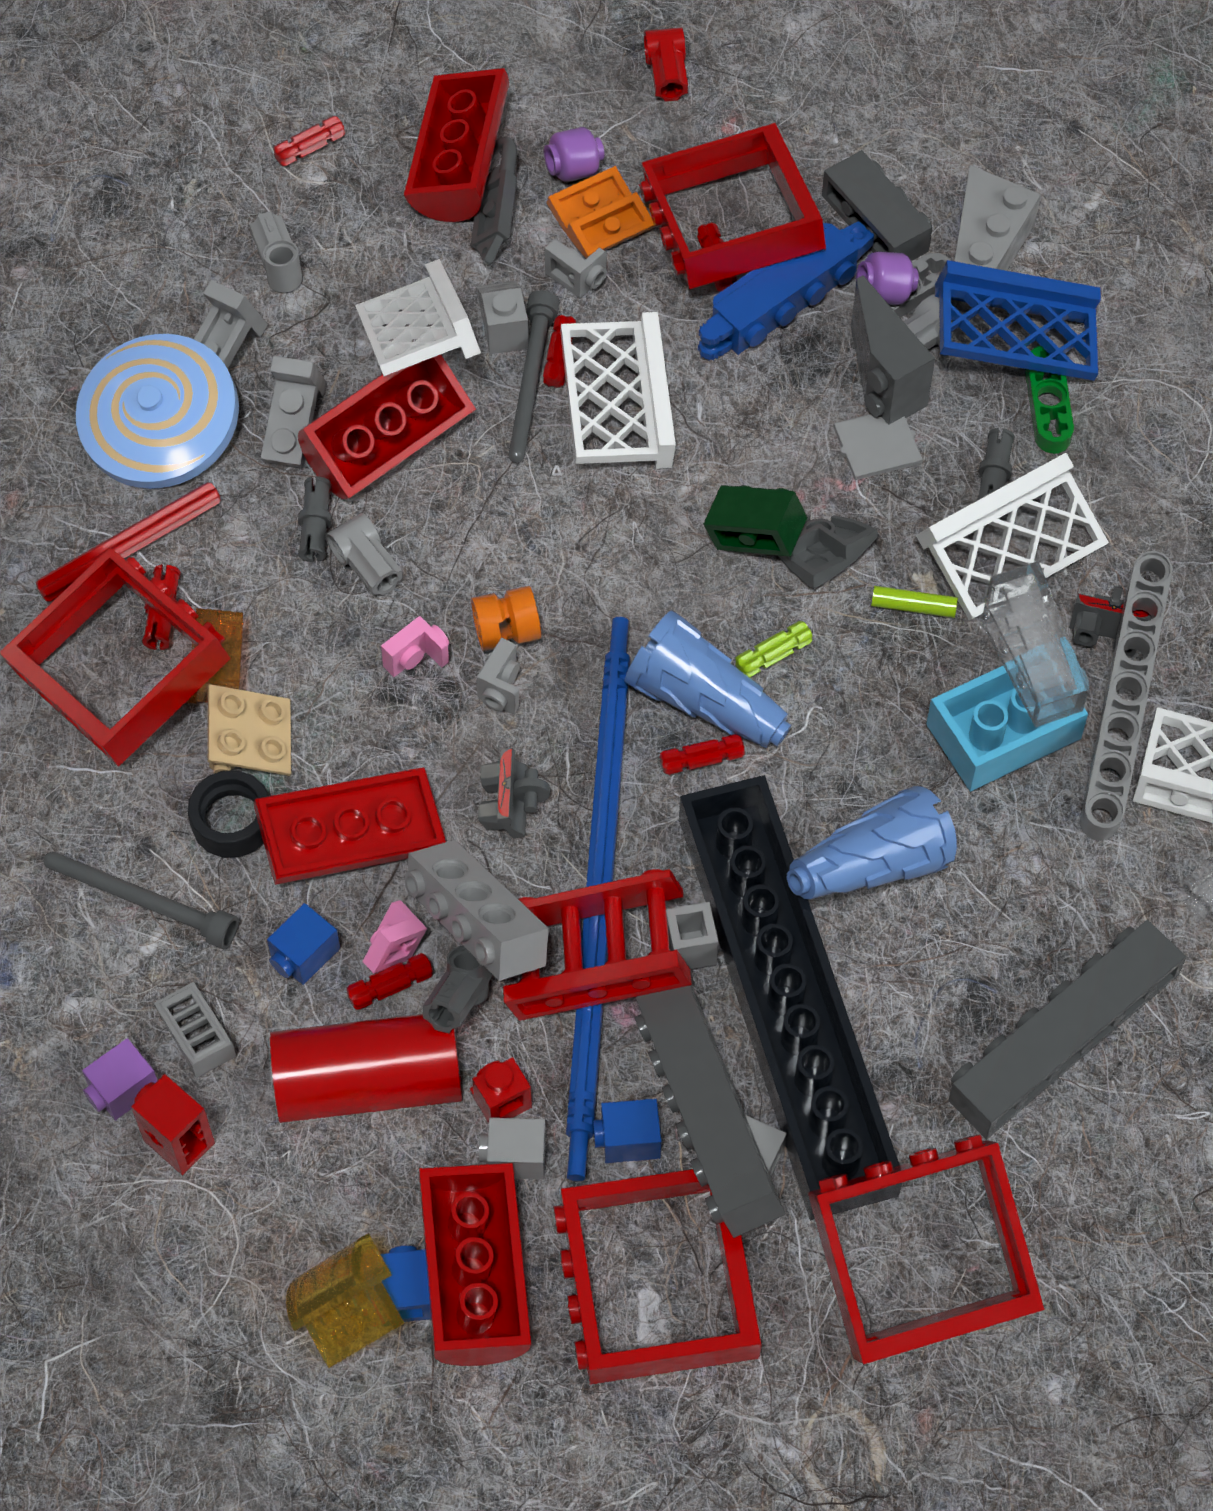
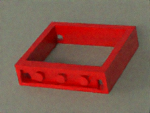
M776 123L641 162L645 181L639 184L642 198L645 203L651 201L649 204L650 214L655 227L662 226L659 228L664 249L665 251H673L670 253L675 274L676 276L683 274L689 289L826 249L823 219ZM768 164L795 221L690 252L665 195Z
M110 547L0 651V655L25 683L119 767L231 658L221 645L225 638L216 631L210 622L207 621L202 626L196 621L199 617L197 613L183 599L175 603L169 598L172 596L171 591L157 577L154 576L149 581L144 576L146 573L145 569L133 557L125 560ZM125 584L197 647L109 729L39 665Z
M981 1135L965 1137L954 1141V1150L941 1154L937 1153L936 1148L917 1151L909 1154L910 1163L896 1167L892 1166L891 1161L876 1163L864 1168L865 1176L852 1180H847L846 1174L828 1177L819 1181L820 1189L808 1192L853 1359L864 1365L1045 1310L998 1142L982 1141ZM978 1161L1014 1291L866 1335L830 1204Z
M693 1169L561 1189V1205L553 1206L557 1234L566 1233L568 1250L560 1251L564 1279L573 1278L575 1295L567 1296L571 1324L580 1323L583 1339L581 1341H574L576 1360L579 1370L587 1369L590 1385L759 1359L761 1339L742 1237L739 1235L733 1238L725 1222L716 1225L735 1334L601 1354L579 1211L710 1192L711 1196L712 1192L709 1185L707 1184L702 1187Z

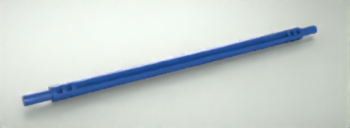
M615 617L612 619L610 652L605 655L586 887L613 881L628 684L624 680L630 667V656L627 654L629 620L625 617ZM605 914L584 918L581 944L583 969L601 966L607 962ZM603 1004L576 1009L566 1135L570 1137L567 1179L572 1181L585 1180L588 1139L592 1138L594 1134L593 1120H595Z

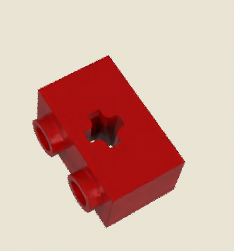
M166 1074L156 1083L150 1082L145 1085L136 1095L131 1108L143 1141L183 1176L215 1144L205 1109Z

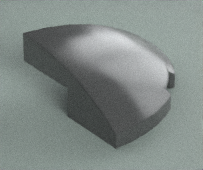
M807 515L808 518L791 557H778L796 576L815 589L837 576L857 560L878 537V530L865 523L846 517L833 515L831 521L826 519L810 520V515Z

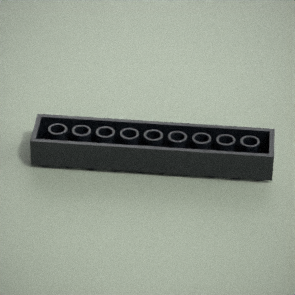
M762 775L680 796L679 822L705 902H710L720 948L779 1128L787 1133L785 1146L811 1221L815 1220L808 1192L820 1189V1180L841 1174H846L847 1180H852L865 1176L864 1168L867 1166L891 1161L892 1166L896 1167L899 1166V1162L809 901L795 895L788 885L787 873L794 858L766 777ZM902 1183L831 1203L832 1215L899 1197Z

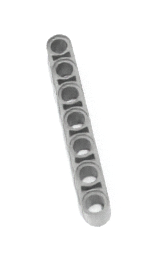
M1158 551L1142 553L1136 559L1128 580L1080 817V826L1083 832L1094 840L1104 841L1115 835L1126 810L1172 577V564L1169 558ZM1151 571L1159 577L1160 581L1149 582L1140 573ZM1144 610L1151 615L1152 620H1138L1132 612ZM1136 649L1143 654L1145 659L1141 661L1131 660L1124 651ZM1121 688L1132 690L1137 699L1133 701L1123 700L1118 696L1116 690ZM1120 728L1128 734L1129 739L1126 741L1114 740L1109 735L1108 730ZM1104 768L1114 769L1119 773L1121 780L1109 782L1101 776L1100 770ZM1097 808L1105 809L1112 815L1113 821L1101 823L1093 817L1091 811Z

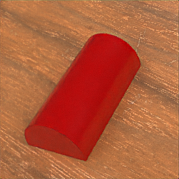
M505 68L434 75L404 191V197L407 202L422 215L438 221L460 222L470 219L479 211L509 88V77Z
M440 354L386 376H383L382 373L299 430L298 441L314 473L331 482L330 491L337 497L349 499L475 411L476 408Z
M423 1014L270 1032L272 1076L280 1123L462 1101L454 1028L450 1033L434 1030L432 1024L423 1018Z
M513 1163L419 1168V1187L435 1359L449 1365L481 1366L505 1362L525 1354L531 1347V1336Z

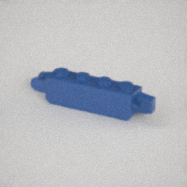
M859 221L842 230H838L833 224L823 223L826 249L753 270L714 296L712 317L705 324L703 323L699 330L701 341H699L698 351L701 358L714 361L715 358L718 359V356L724 355L731 349L739 355L750 346L755 347L759 345L771 331L780 325L785 326L789 324L797 313L809 305L819 303L826 293L837 285H844L849 282L857 271V260L873 246L874 234Z

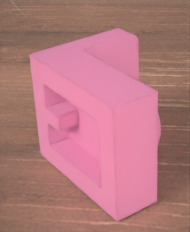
M419 616L381 645L383 667L395 677L404 669L410 670L422 660L424 654L427 653L443 668L449 663V640L438 626H430Z
M401 900L392 902L378 930L372 935L370 939L371 946L362 962L374 974L397 963L408 961L407 959L413 956L427 928Z

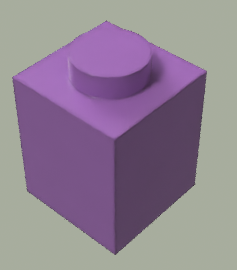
M128 1038L82 1070L88 1087L83 1089L85 1096L98 1112L105 1108L115 1121L132 1109L131 1106L134 1104L136 1095L145 1085L150 1082H157L154 1070Z

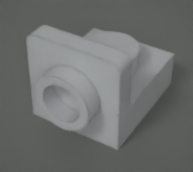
M557 239L545 247V274L577 297L581 298L591 288L599 287L607 275V252L602 248H598L584 260L578 251L566 247Z
M501 637L477 676V698L481 699L486 706L493 710H505L512 714H515L519 708V689L512 685L520 668V663L516 659L515 643Z

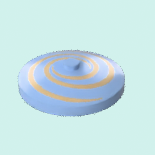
M152 334L138 337L110 351L88 374L76 404L78 435L84 449L95 465L116 481L146 489L178 485L208 469L227 448L238 421L239 400L237 389L228 369L219 356L197 340L176 334Z

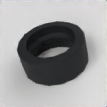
M239 770L220 771L207 776L194 788L188 800V818L197 843L208 853L222 858L247 855L257 850L263 844L257 816L245 829L234 833H220L208 827L205 820L207 808L220 798L240 795L254 802L257 798L269 796L265 786L256 777Z

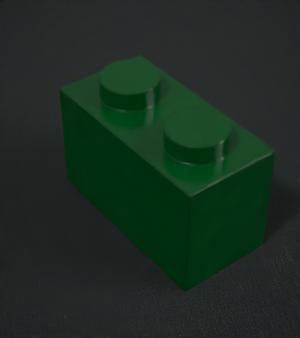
M721 485L703 525L717 550L791 557L808 517L795 491H789L784 488L764 489L752 488L746 485Z

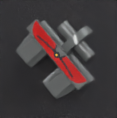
M1114 586L1111 598L1098 594L1092 597L1078 593L1069 626L1070 629H1074V642L1076 644L1089 647L1096 645L1100 635L1115 639L1113 649H1115L1124 601L1120 600L1123 588ZM1144 610L1132 612L1138 620L1150 621L1152 619L1151 615ZM1128 649L1124 652L1127 656L1132 657L1137 650Z
M513 748L501 749L500 761L481 765L480 780L482 787L487 793L498 792V799L481 802L478 808V819L486 830L505 829L513 839L525 837L526 812H536L537 803L549 798L550 786L546 781L538 779L537 769H528L526 764L515 759V750Z

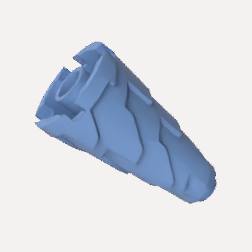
M672 610L668 612L649 634L648 637L651 640L646 647L641 646L628 669L624 682L654 700L665 701L694 718L699 716L730 735H739L765 748L771 743L778 747L792 726L786 722L788 713L763 692L762 686L730 663L732 660L704 639L696 627Z
M913 786L902 790L865 811L860 818L835 830L830 837L821 841L804 855L793 860L787 873L788 885L795 895L801 896L804 899H814L835 892L846 893L865 886L869 889L900 879H913L948 868L945 865L954 861L957 850V838L948 811L938 814L933 805L941 802V800L930 790L921 786Z

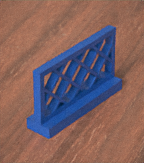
M947 260L935 283V297L939 298L940 354L1093 381L1098 375L1096 308L1101 301L1100 287ZM951 300L966 302L972 309L962 315L951 304ZM988 307L1005 309L1010 316L1001 322ZM977 314L991 327L983 335L968 321ZM1026 314L1043 316L1048 323L1039 328ZM1064 320L1084 323L1085 331L1077 335ZM1017 321L1030 336L1020 341L1007 327ZM959 327L972 342L968 345L951 342V332ZM1055 328L1068 343L1059 348L1046 333ZM998 334L1011 349L1008 351L997 350L988 340ZM1037 341L1050 355L1046 358L1036 357L1027 346ZM1074 347L1086 359V365L1074 363L1065 353Z

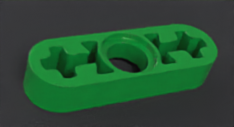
M1042 346L1031 350L1036 357L1046 358L1050 355ZM1025 369L1035 442L1041 450L1047 453H1061L1070 446L1074 431L1066 376L1049 373L1048 379H1043V372ZM1043 393H1052L1060 399V402L1057 405L1048 406L1043 404L1038 397ZM1056 419L1055 429L1056 433L1060 435L1059 437H1053L1052 432L1048 431L1050 420Z

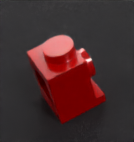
M513 1057L504 1062L494 1061L485 1065L478 1071L477 1076L472 1078L473 1087L470 1088V1093L488 1123L489 1118H514L532 1108L531 1086Z

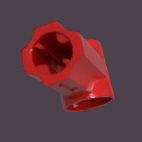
M683 28L644 31L646 64L651 65L655 96L663 98L665 102L677 101L682 95L688 93V81L684 63L686 51Z

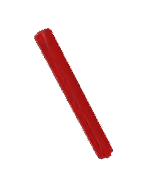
M207 482L38 579L36 581L38 592L46 602L52 601L63 593L110 547L122 558H126L219 504L221 500L217 489L211 482Z

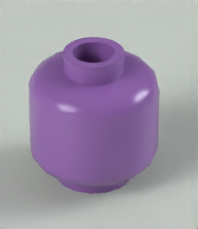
M585 127L557 132L551 136L549 145L544 147L545 163L549 173L556 175L563 182L591 177L597 173L599 162L604 159V147L600 138H594L591 131Z
M871 253L865 261L859 264L856 279L864 275L889 305L904 304L910 297L911 292L917 289L919 282L917 269L913 268L910 258L904 253Z

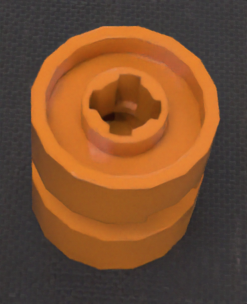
M530 586L507 590L504 598H499L495 593L471 598L474 624L483 652L494 650L501 637L506 640L513 639L517 644L541 639L538 611Z

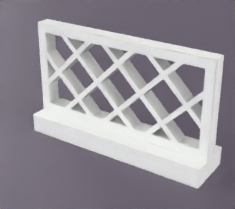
M440 259L425 264L429 277L355 305L383 376L458 347L461 348L465 359L481 353L468 316Z
M642 312L641 321L561 324L560 333L575 463L655 461L656 469L672 468L676 443L658 312ZM633 335L634 343L624 352L610 342L615 336ZM571 337H587L595 344L583 353L571 344ZM601 349L617 358L607 369L592 359ZM624 364L638 373V376L629 385L614 375ZM583 366H586L599 376L589 386L575 377V374ZM606 381L621 391L611 402L596 392ZM628 397L642 406V410L634 418L618 408ZM587 399H590L603 409L593 420L579 410V407ZM610 414L625 424L616 435H613L600 425ZM631 431H634L646 439L647 447L631 448L622 440ZM593 432L606 441L607 444L602 449L584 450L583 440Z
M1067 453L1060 455L916 535L923 550L929 547L953 593L958 597V602L968 620L979 616L1109 543L1069 471L1074 466ZM1062 484L1070 498L1067 512L1048 506L1051 490ZM1042 495L1040 503L1033 501V499ZM1025 506L1038 511L1033 530L1014 524L1018 507ZM1008 513L1007 521L998 519ZM1045 514L1065 520L1060 539L1041 533ZM1072 523L1085 526L1093 542L1085 547L1069 543L1068 539ZM989 524L1004 529L999 549L980 543L985 525ZM974 532L972 540L963 538ZM1012 532L1031 538L1027 558L1007 552ZM1039 541L1058 547L1053 565L1049 566L1034 561ZM952 543L970 548L966 567L963 568L952 564L944 548ZM1066 550L1074 552L1064 558ZM977 551L997 557L992 577L973 571ZM1005 560L1024 566L1021 582L1017 585L1000 580ZM1032 569L1040 571L1030 577ZM958 574L963 576L962 581H961L960 577L958 576ZM970 579L990 584L986 602L977 607L967 592ZM998 587L1006 590L996 596Z
M1157 707L1133 802L1213 823V780L1199 777L1195 773L1209 766L1213 770V752L1203 741L1213 737V722ZM1162 724L1179 728L1185 737L1170 742L1161 730ZM1193 745L1202 758L1188 764L1178 750ZM1168 755L1177 769L1173 770L1154 765L1152 762Z

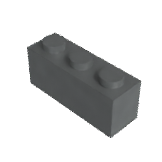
M862 150L824 170L822 197L849 226L859 221L874 234L873 246L870 248L873 253H904L913 261L929 252L932 225L929 218L923 212H918L908 201L905 192L900 187H895L885 176L882 167L876 161H872Z

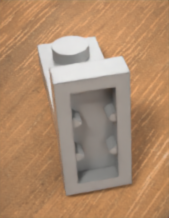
M210 280L203 294L213 306L194 340L206 345L216 353L228 369L247 333L249 332L261 338L268 324L245 295Z
M273 356L270 372L276 379L260 459L266 463L303 469L305 456L299 445L298 432L312 422L317 397L324 398L327 382L314 362Z

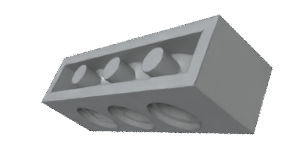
M456 840L409 853L405 886L410 896L416 898L430 912L431 916L438 920L453 935L454 939L461 943L476 958L478 963L488 969L499 981L546 966L548 927Z

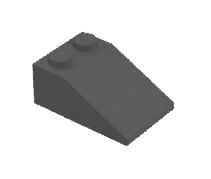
M862 275L856 279L851 321L852 337L866 407L873 416L878 417L881 415L889 425L904 416L907 418L928 406L935 357Z

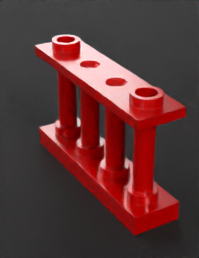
M652 869L645 871L640 876L538 898H519L518 900L546 926L562 923L565 970L558 975L540 978V968L522 973V979L518 983L503 986L504 1003L515 1017L521 1021L692 985L689 966L678 950L671 951L669 948L665 901L684 897L683 888L671 870ZM648 905L651 952L648 956L626 960L622 910ZM605 914L608 961L601 966L583 969L580 919Z

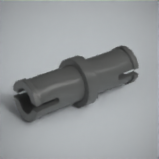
M999 428L991 429L988 433L986 456L979 466V474L982 478L977 501L1004 487L1006 481L1011 477L1012 466L1009 461L1015 436L1010 430L1003 429L1001 443L1000 439H998Z
M316 476L315 486H313L312 477L304 481L303 510L298 514V523L302 527L298 555L301 559L309 562H314V552L317 553V561H322L325 558L326 529L330 527L332 519L331 514L328 512L331 482L319 476Z

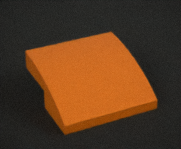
M616 166L548 196L546 202L559 225L586 259L598 248H602L605 251L655 227L652 217L637 192L631 193Z

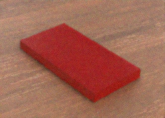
M424 767L262 797L254 801V809L275 885L408 859L410 852L446 842Z

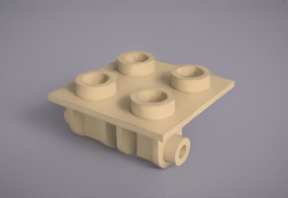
M209 684L208 762L209 767L214 770V774L220 771H231L235 767L290 776V699Z

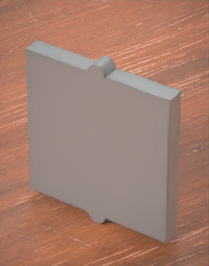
M872 414L833 424L841 445L840 455L846 457L854 480L922 464L923 462L914 440L916 432L910 430L905 416L889 425L881 415L875 417Z

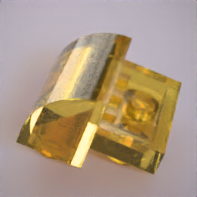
M369 1233L296 1277L291 1282L287 1291L286 1308L294 1332L306 1326L328 1368L405 1324L382 1281L392 1275Z

